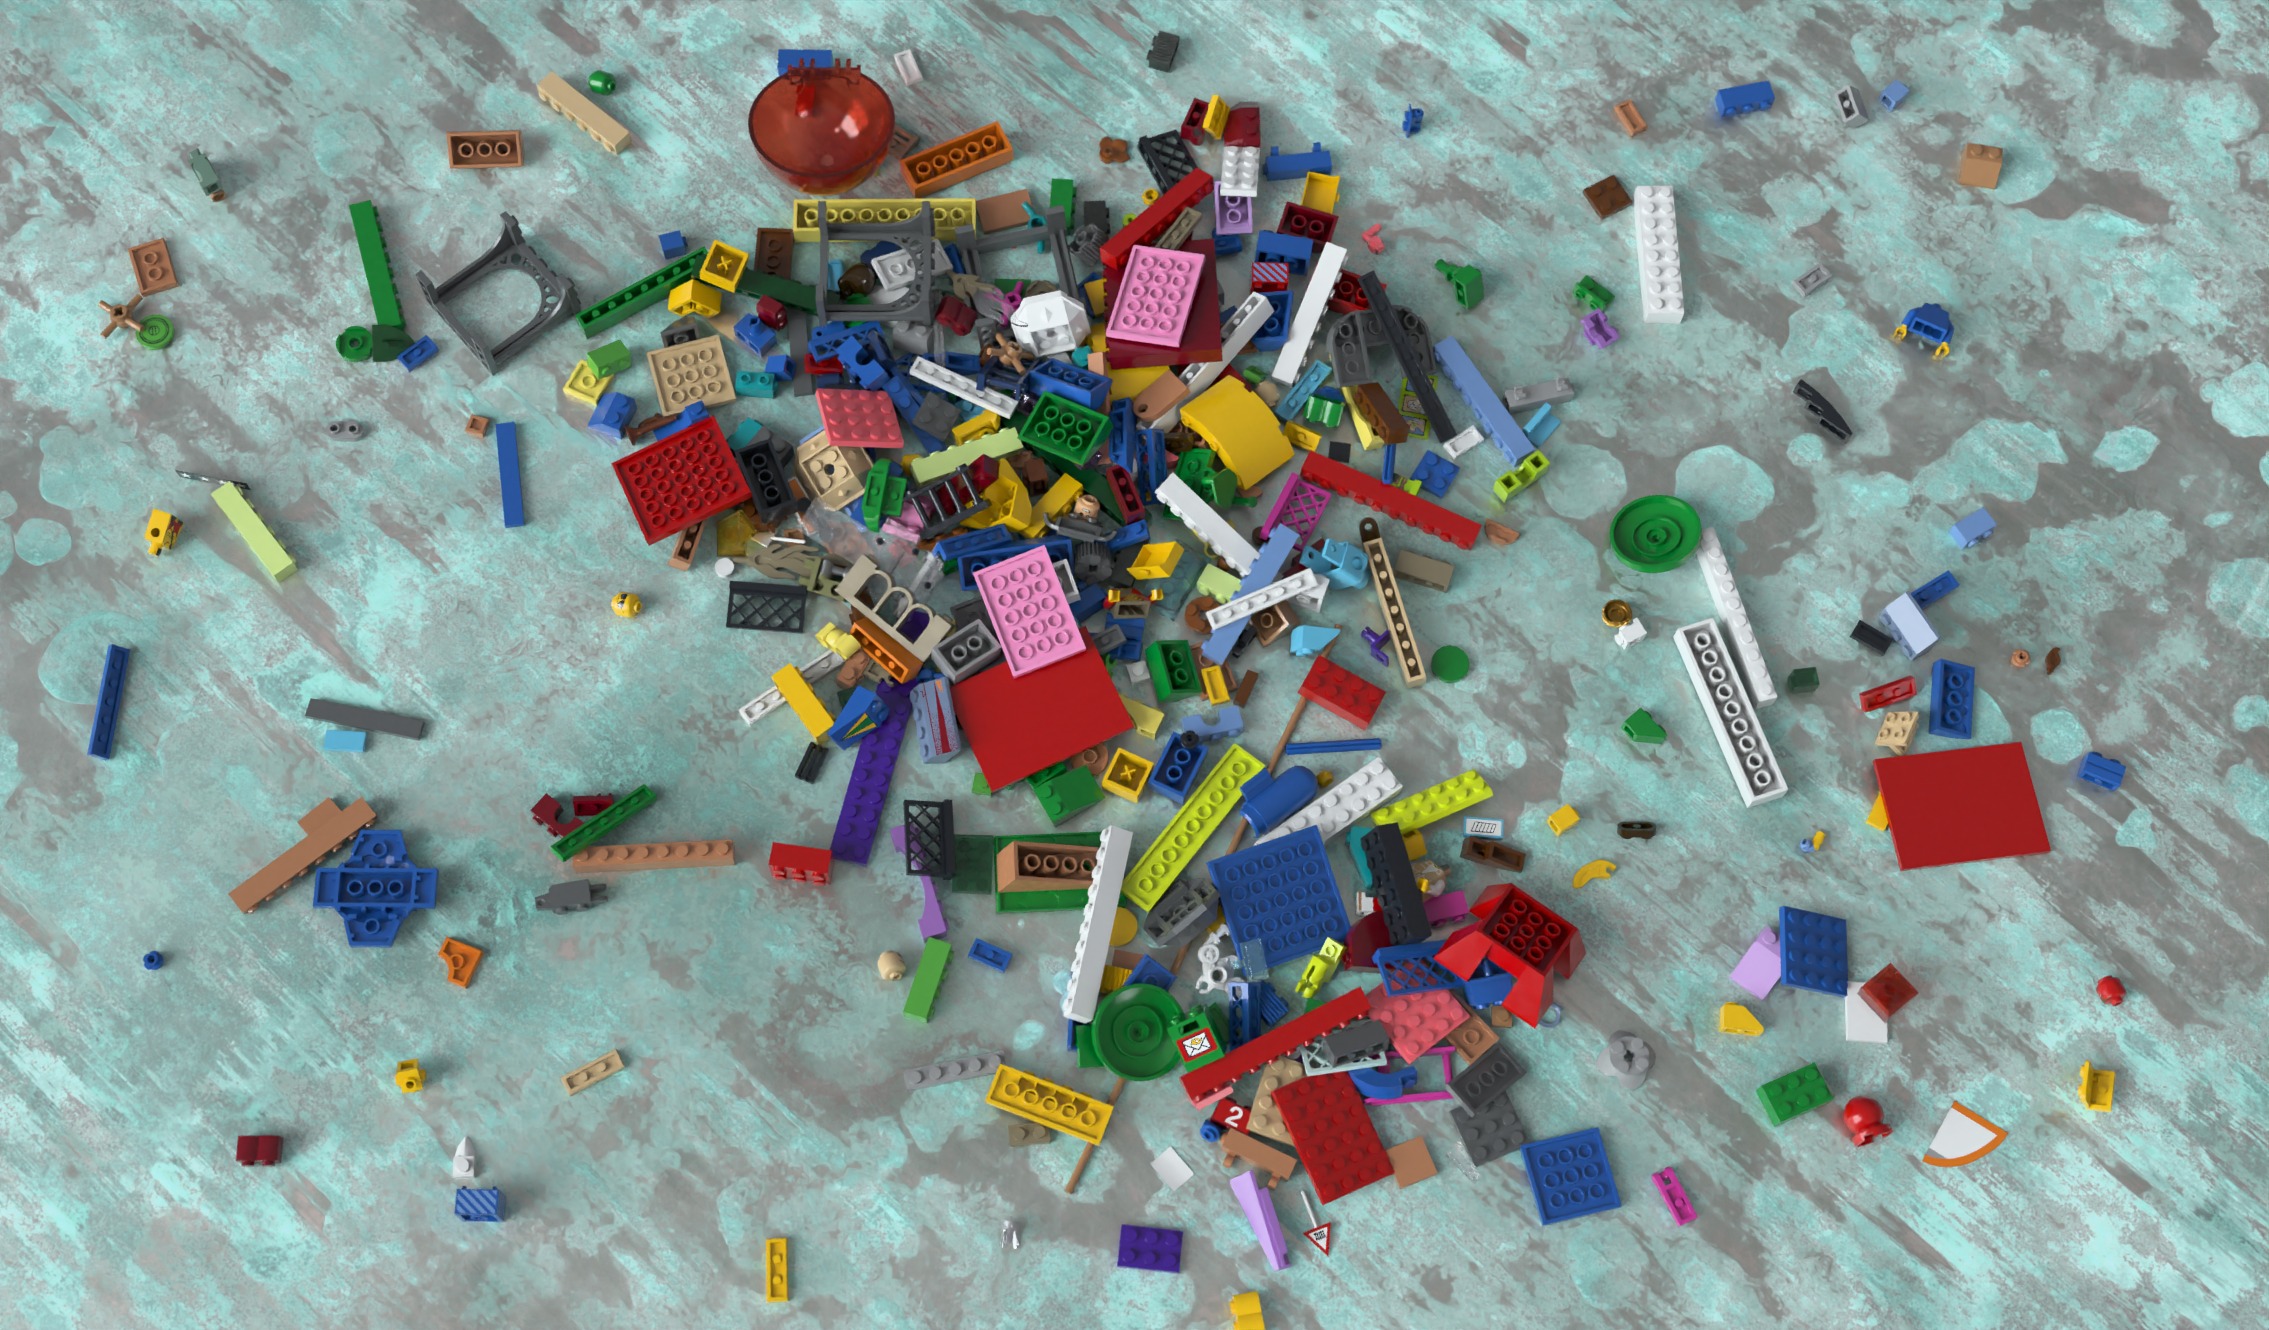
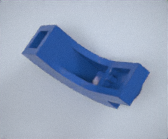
M1414 1066L1391 1074L1376 1072L1371 1067L1348 1070L1357 1091L1375 1099L1388 1100L1402 1097V1089L1410 1088L1417 1084V1070Z

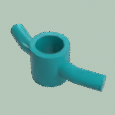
M1027 201L1022 204L1023 209L1030 217L1027 229L1033 228V225H1046L1045 219L1042 216L1036 215ZM1045 241L1037 242V253L1044 254Z

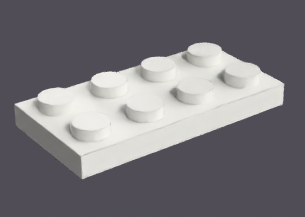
M1224 146L1220 195L1257 197L1260 148Z
M938 238L932 240V242H935V253H932V259H935V270H932L931 275H935V277L945 274L948 269L953 270V266ZM922 243L912 246L910 249L917 250L921 247ZM904 249L872 259L871 264L886 292L913 284L915 265L911 256ZM920 254L916 255L917 259H921Z

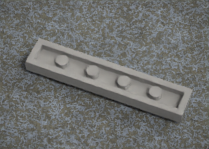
M1003 1050L903 1071L907 1092L996 1074L999 1065L1003 1064L1006 1066Z

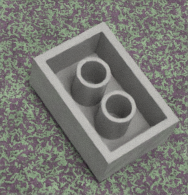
M978 618L932 647L931 659L945 677H948L949 682L952 685H956L998 659L1002 646Z

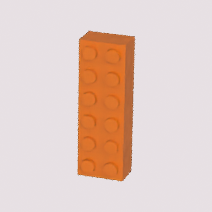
M996 121L900 160V169L914 198L920 199L1013 161V148L999 122Z

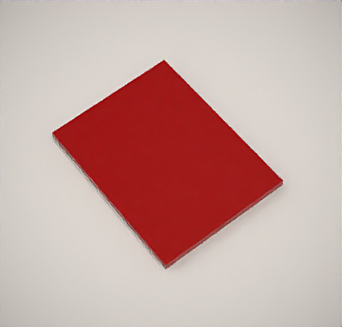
M1086 626L1078 629L1086 651L1015 679L1006 661L950 687L955 714L992 793L1134 729V725Z
M2021 742L1873 760L1900 871L2044 854L2051 851Z

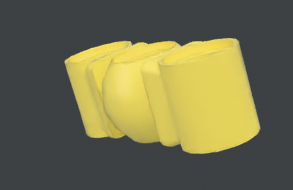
M831 622L815 635L823 646L838 653L845 660L861 648L860 643L852 635L845 633L842 629H838Z

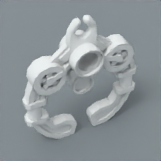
M1222 923L1217 931L1211 932L1204 945L1198 950V957L1203 962V975L1197 980L1195 988L1200 989L1202 982L1208 984L1207 989L1200 990V994H1208L1214 989L1225 991L1229 995V982H1261L1267 979L1266 975L1269 968L1257 972L1252 979L1247 977L1246 981L1240 977H1233L1234 971L1239 964V959L1235 955L1219 958V950L1216 945L1221 943L1219 938L1224 934L1230 935L1227 924ZM1215 970H1217L1220 974V977L1217 981H1215L1212 977V974ZM1236 987L1237 997L1242 995V987Z

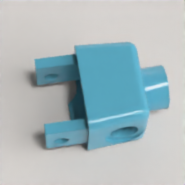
M1330 538L1326 539L1325 546L1320 552L1308 545L1304 546L1299 562L1307 568H1311L1314 574H1322L1330 579L1328 587L1334 590L1351 586L1356 589H1362L1368 583L1371 574L1370 570L1366 568L1369 559L1368 555L1348 541L1337 543ZM1331 565H1335L1337 569L1330 571Z

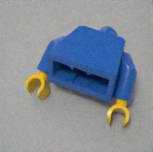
M1924 303L1922 308L1911 309L1902 321V326L1898 327L1894 333L1895 337L1898 332H1901L1903 334L1901 340H1903L1907 333L1906 329L1909 328V331L1941 344L1943 342L1936 350V355L1943 350L1944 358L1949 353L1947 345L1951 342L1954 326L1951 320H1949V313L1941 309L1939 304L1934 303L1931 305Z

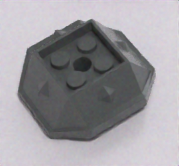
M1205 878L1178 879L1148 913L1143 929L1159 947L1168 945L1183 948L1217 920L1218 898L1221 895Z

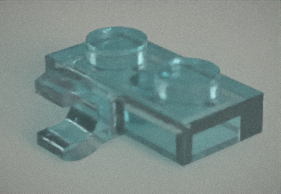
M1261 938L1241 942L1240 947L1243 959L1231 961V970L1245 967L1248 982L1269 978Z

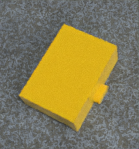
M1308 171L1301 205L1332 214L1334 203L1339 201L1340 193H1337L1340 176L1334 177Z
M1176 541L1143 545L1132 567L1127 568V570L1137 580L1170 577L1185 549Z

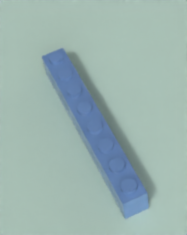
M1450 336L1435 344L1433 347L1435 362L1440 364L1444 375L1450 378L1454 389L1461 393L1464 403L1471 407L1475 418L1482 422L1485 432L1492 436L1496 447L1503 451L1506 461L1511 463L1513 467L1523 463L1526 458L1534 453L1535 448L1453 336Z
M1281 523L1278 528L1273 527L1268 535L1271 537L1268 544L1264 542L1259 550L1261 556L1258 560L1254 558L1249 567L1252 571L1249 576L1244 575L1239 583L1242 585L1240 591L1235 590L1230 600L1234 601L1269 586L1300 535ZM1252 615L1213 631L1212 629L1211 633L1213 635L1211 639L1206 638L1201 646V649H1203L1201 655L1222 666Z

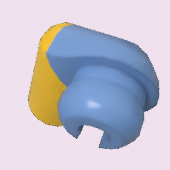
M1817 831L1813 840L1802 839L1799 843L1800 849L1804 852L1817 851L1826 835L1821 831Z

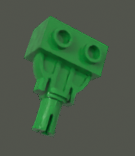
M1439 259L1435 263V269L1445 275L1446 281L1453 284L1456 301L1469 310L1484 298L1482 273L1479 269L1473 268L1469 264L1466 267H1458L1454 264L1449 265L1443 259Z

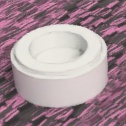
M722 558L716 562L715 571L719 577L728 578L733 575L735 568L730 559Z

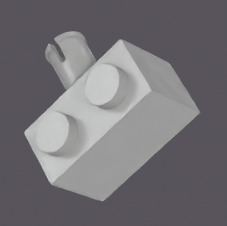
M898 321L892 332L893 349L924 355V353L930 354L934 345L933 328L923 326V321H915L914 324Z

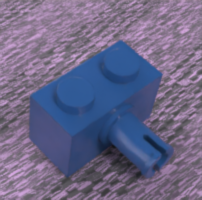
M750 313L733 327L735 336L760 357H763L777 344L775 331L771 327L767 328L759 317L752 316Z

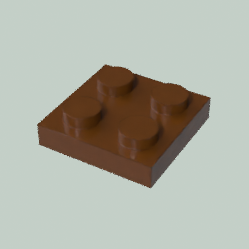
M1614 175L1583 189L1582 192L1601 220L1631 206L1633 203Z

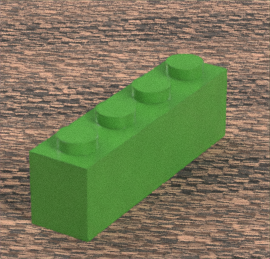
M931 937L928 938L903 1010L905 1017L927 1023L928 1018L932 1019L935 1012L934 1001L939 999L942 988H939L940 983L945 981L948 969H946L947 963H951L954 956L951 943Z

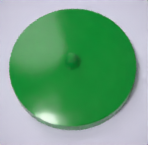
M1650 495L1630 502L1617 513L1610 527V541L1615 556L1625 566L1643 573H1662L1682 566L1694 556L1702 540L1700 518L1693 507L1679 498L1668 495Z
M1144 983L1124 985L1111 992L1099 1005L1092 1023L1093 1047L1101 1063L1116 1076L1132 1081H1150L1169 1072L1180 1059L1179 1053L1167 1030L1168 1024L1172 1019L1171 1016L1178 1012H1183L1177 1000L1164 989ZM1187 1024L1179 1027L1181 1034L1187 1033Z

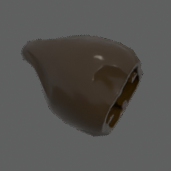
M857 263L851 266L839 278L837 284L840 300H846L852 294H863L866 296L873 291L876 275L866 263Z

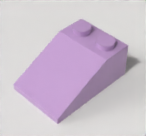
M1221 181L1214 182L1216 235L1253 234L1251 197L1220 195Z
M1768 926L1762 929L1729 976L1730 979L1761 1001L1781 976L1780 935Z

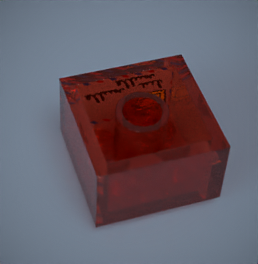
M1890 963L1866 982L1857 994L1884 1023H1887L1911 1003L1919 992Z

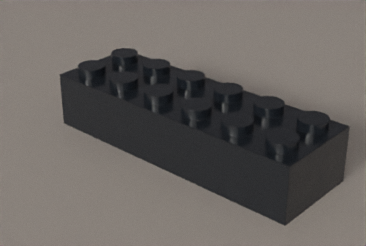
M1398 822L1378 825L1361 838V848L1365 852L1367 867L1372 875V884L1376 888L1378 903L1384 914V923L1390 934V942L1393 946L1422 943L1432 936V932Z

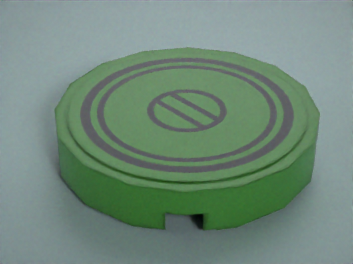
M153 314L139 322L145 326V330L143 332L136 330L135 333L137 340L142 346L149 350H159L165 348L168 345L167 343L173 340L175 330L167 317Z

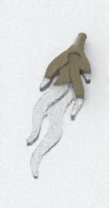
M951 269L946 271V276L953 281L956 297L968 307H971L969 297L967 296L970 295L981 314L998 320L1000 324H1004L1002 315L992 310L996 309L1003 312L1013 325L1028 327V323L1017 319L1012 305L1002 302L993 296L994 294L999 299L1006 300L1001 290L994 285L987 284L985 278L976 275L956 274Z

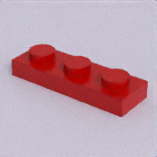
M1910 675L1859 693L1861 710L1867 713L1917 695L1915 678Z

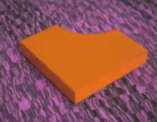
M446 937L438 955L448 964L449 974L447 981L467 989L484 952Z

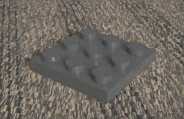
M1506 1091L1472 1118L1461 1106L1449 1111L1474 1168L1520 1149V1145L1530 1143Z

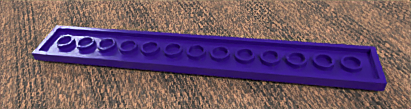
M914 611L900 630L915 642L928 626L929 614ZM891 677L889 681L894 683V687H889L885 680H882L880 684L878 683L875 693L890 710L887 718L882 721L881 725L861 740L830 847L836 860L867 867L913 706L910 701V691L919 684L916 678L901 684L896 678Z

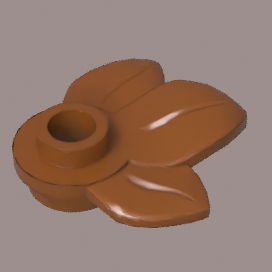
M1108 136L1101 139L1099 143L1101 148L1099 156L1102 162L1110 164L1113 161L1123 163L1131 158L1125 153L1128 147L1127 141L1123 139H1115L1113 141Z

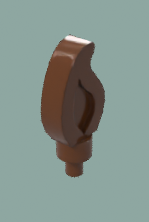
M2058 647L2050 650L2045 658L2048 675H2051V672H2054V669L2061 662L2058 654L2060 648Z

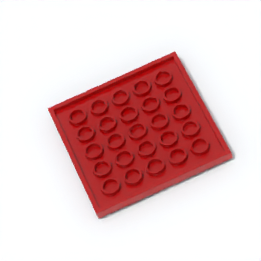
M714 415L612 463L649 546L752 497L751 491Z

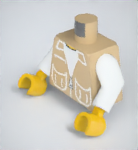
M1432 860L1410 863L1422 903L1434 896H1440L1446 888L1445 877L1451 875L1450 867L1447 864L1438 867Z

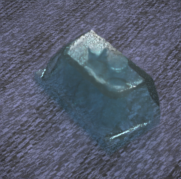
M1175 539L1174 542L1176 541L1185 550L1171 576L1150 579L1143 593L1147 597L1152 594L1151 590L1162 589L1164 599L1157 600L1149 609L1173 622L1196 587L1197 581L1205 567L1211 562V558L1196 551L1179 539Z

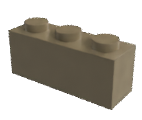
M1400 550L1393 575L1395 578L1446 593L1455 566L1447 561L1433 560L1430 556L1417 555L1410 550Z

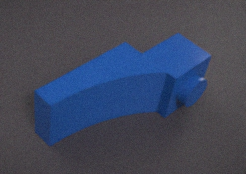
M701 400L686 406L685 410L676 416L677 421L675 420L653 430L657 441H660L709 418L703 401Z

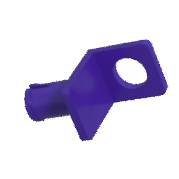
M1366 627L1367 631L1363 630L1361 637L1372 644L1370 646L1371 656L1385 667H1388L1389 657L1380 649L1389 642L1390 631L1386 630L1379 636L1370 627Z

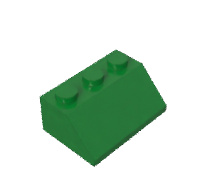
M1188 640L1155 641L1145 650L1159 703L1177 702L1202 693Z

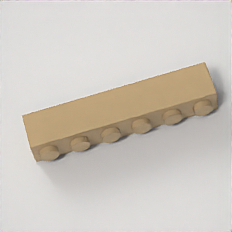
M553 71L537 84L538 94L541 99L549 101L556 111L563 112L569 121L577 123L583 132L587 131L593 140L601 142L607 151H612L618 155L632 142L630 132Z

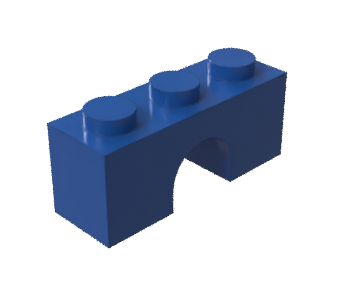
M853 336L836 349L840 355L838 360L844 366L848 365L850 367L848 369L855 378L858 376L861 379L859 383L866 390L869 388L872 392H875L891 379L874 359L867 365H861L862 361L869 354Z

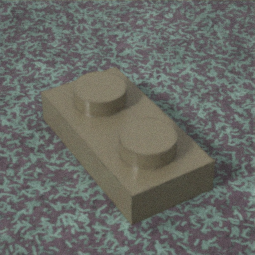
M1040 1123L1008 1125L1010 1147L1050 1143L1049 1127Z

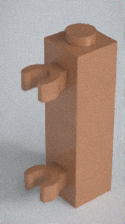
M1230 1128L1228 1133L1224 1131L1219 1142L1223 1144L1221 1150L1228 1153L1222 1166L1230 1169L1235 1157L1272 1175L1267 1185V1188L1275 1190L1279 1179L1288 1181L1297 1162V1159Z

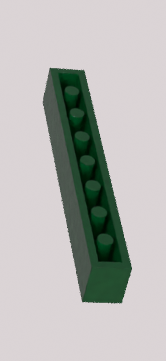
M697 255L691 273V280H698L702 284L723 289L700 279V270L707 255ZM748 267L745 268L735 293L758 300L765 294L787 308L818 316L815 285L807 286L798 280L789 281L780 275L771 276L762 270L757 269L754 271L748 269ZM828 290V305H838L840 295L833 290Z

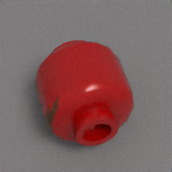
M2109 975L2097 982L2096 991L2103 1004L2117 1006L2124 1002L2123 998L2127 992L2119 978Z

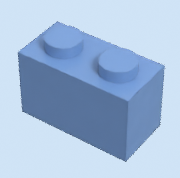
M1983 507L1954 524L1949 533L1961 549L1967 546L1971 548L1982 537L1984 539L1990 537L1994 533L1993 529L1997 524Z

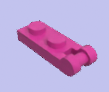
M1670 1166L1664 1168L1661 1173L1656 1172L1651 1175L1653 1183L1657 1186L1678 1227L1698 1218ZM1668 1179L1671 1184L1665 1186L1663 1180Z

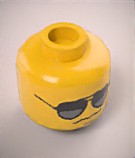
M622 591L612 599V609L618 616L633 618L641 611L642 603L638 595Z

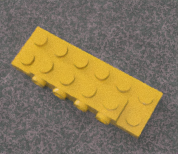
M1003 1064L999 1065L985 1099L987 1104L1097 1146L1101 1143L1114 1109L1111 1105L1092 1099V1095L1088 1093H1076L1073 1091V1088L1067 1085L1058 1086L1049 1078L1043 1077V1079L1035 1077V1074L1030 1071L1024 1070V1072H1021Z

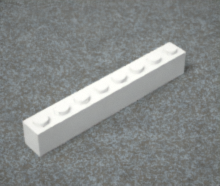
M1326 242L1289 332L1288 341L1284 344L1272 373L1273 381L1291 388L1294 383H1298L1301 376L1299 370L1301 366H1305L1308 359L1306 353L1312 349L1315 342L1313 336L1315 333L1318 334L1322 323H1320V319L1322 316L1325 317L1328 311L1327 302L1329 299L1332 300L1335 294L1334 285L1339 283L1342 277L1341 268L1347 265L1349 259L1347 249Z
M1172 473L1155 491L1158 500L1170 506L1171 512L1176 516H1180L1188 528L1194 529L1203 542H1208L1217 555H1222L1231 568L1237 569L1240 572L1241 578L1245 574L1249 576L1252 571L1249 568L1254 558L1258 560L1261 555L1177 475ZM1278 571L1271 584L1280 581L1284 576Z

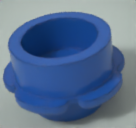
M151 951L143 958L144 967L148 970L161 968L163 956L158 951Z

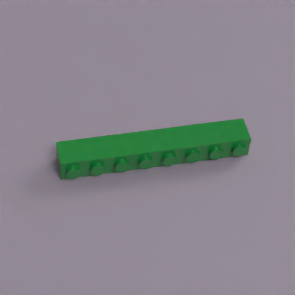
M371 200L351 204L349 208L378 325L393 326L405 332L404 325H407L404 314H400V310L403 309L400 299L396 298V294H399L396 283L392 282V279L395 278L392 267L389 268L388 263H391L389 253L385 252L384 249L387 247L385 237H381L380 233L383 232L381 221H377V217L380 216L378 208L373 206Z
M703 246L576 314L578 326L585 337L589 339L664 299L669 296L670 290L690 281L696 256L708 255L706 248Z

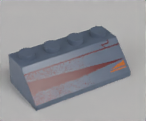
M948 677L918 684L910 691V701L914 711L913 718L916 721V734L920 743V755L923 759V764H944L962 750Z

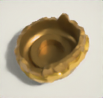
M1620 599L1608 601L1602 609V618L1606 625L1617 628L1627 625L1633 617L1629 603H1625Z

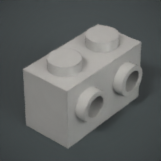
M1847 85L1834 93L1836 104L1845 125L1855 129L1870 120L1858 89Z

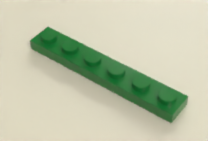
M643 784L551 845V852L564 863L655 802L657 795Z

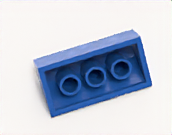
M1054 358L1030 371V392L1041 396L1044 391H1047L1093 411L1102 405L1113 382L1111 378Z

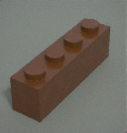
M1378 382L1358 385L1357 392L1355 393V402L1360 406L1364 415L1367 416L1371 425L1376 429L1379 437L1382 438L1385 444L1392 445L1407 442L1410 427Z

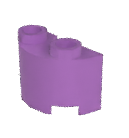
M1598 308L1582 318L1581 324H1584L1585 330L1583 334L1592 346L1596 344L1599 349H1603L1620 337L1616 328L1610 327L1607 324L1608 318L1606 314Z

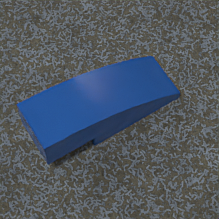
M944 351L942 355L924 353L922 356L923 359L961 376L978 374L981 370L978 355Z

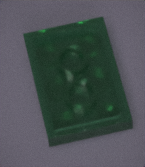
M954 834L956 873L952 878V893L992 894L994 835Z

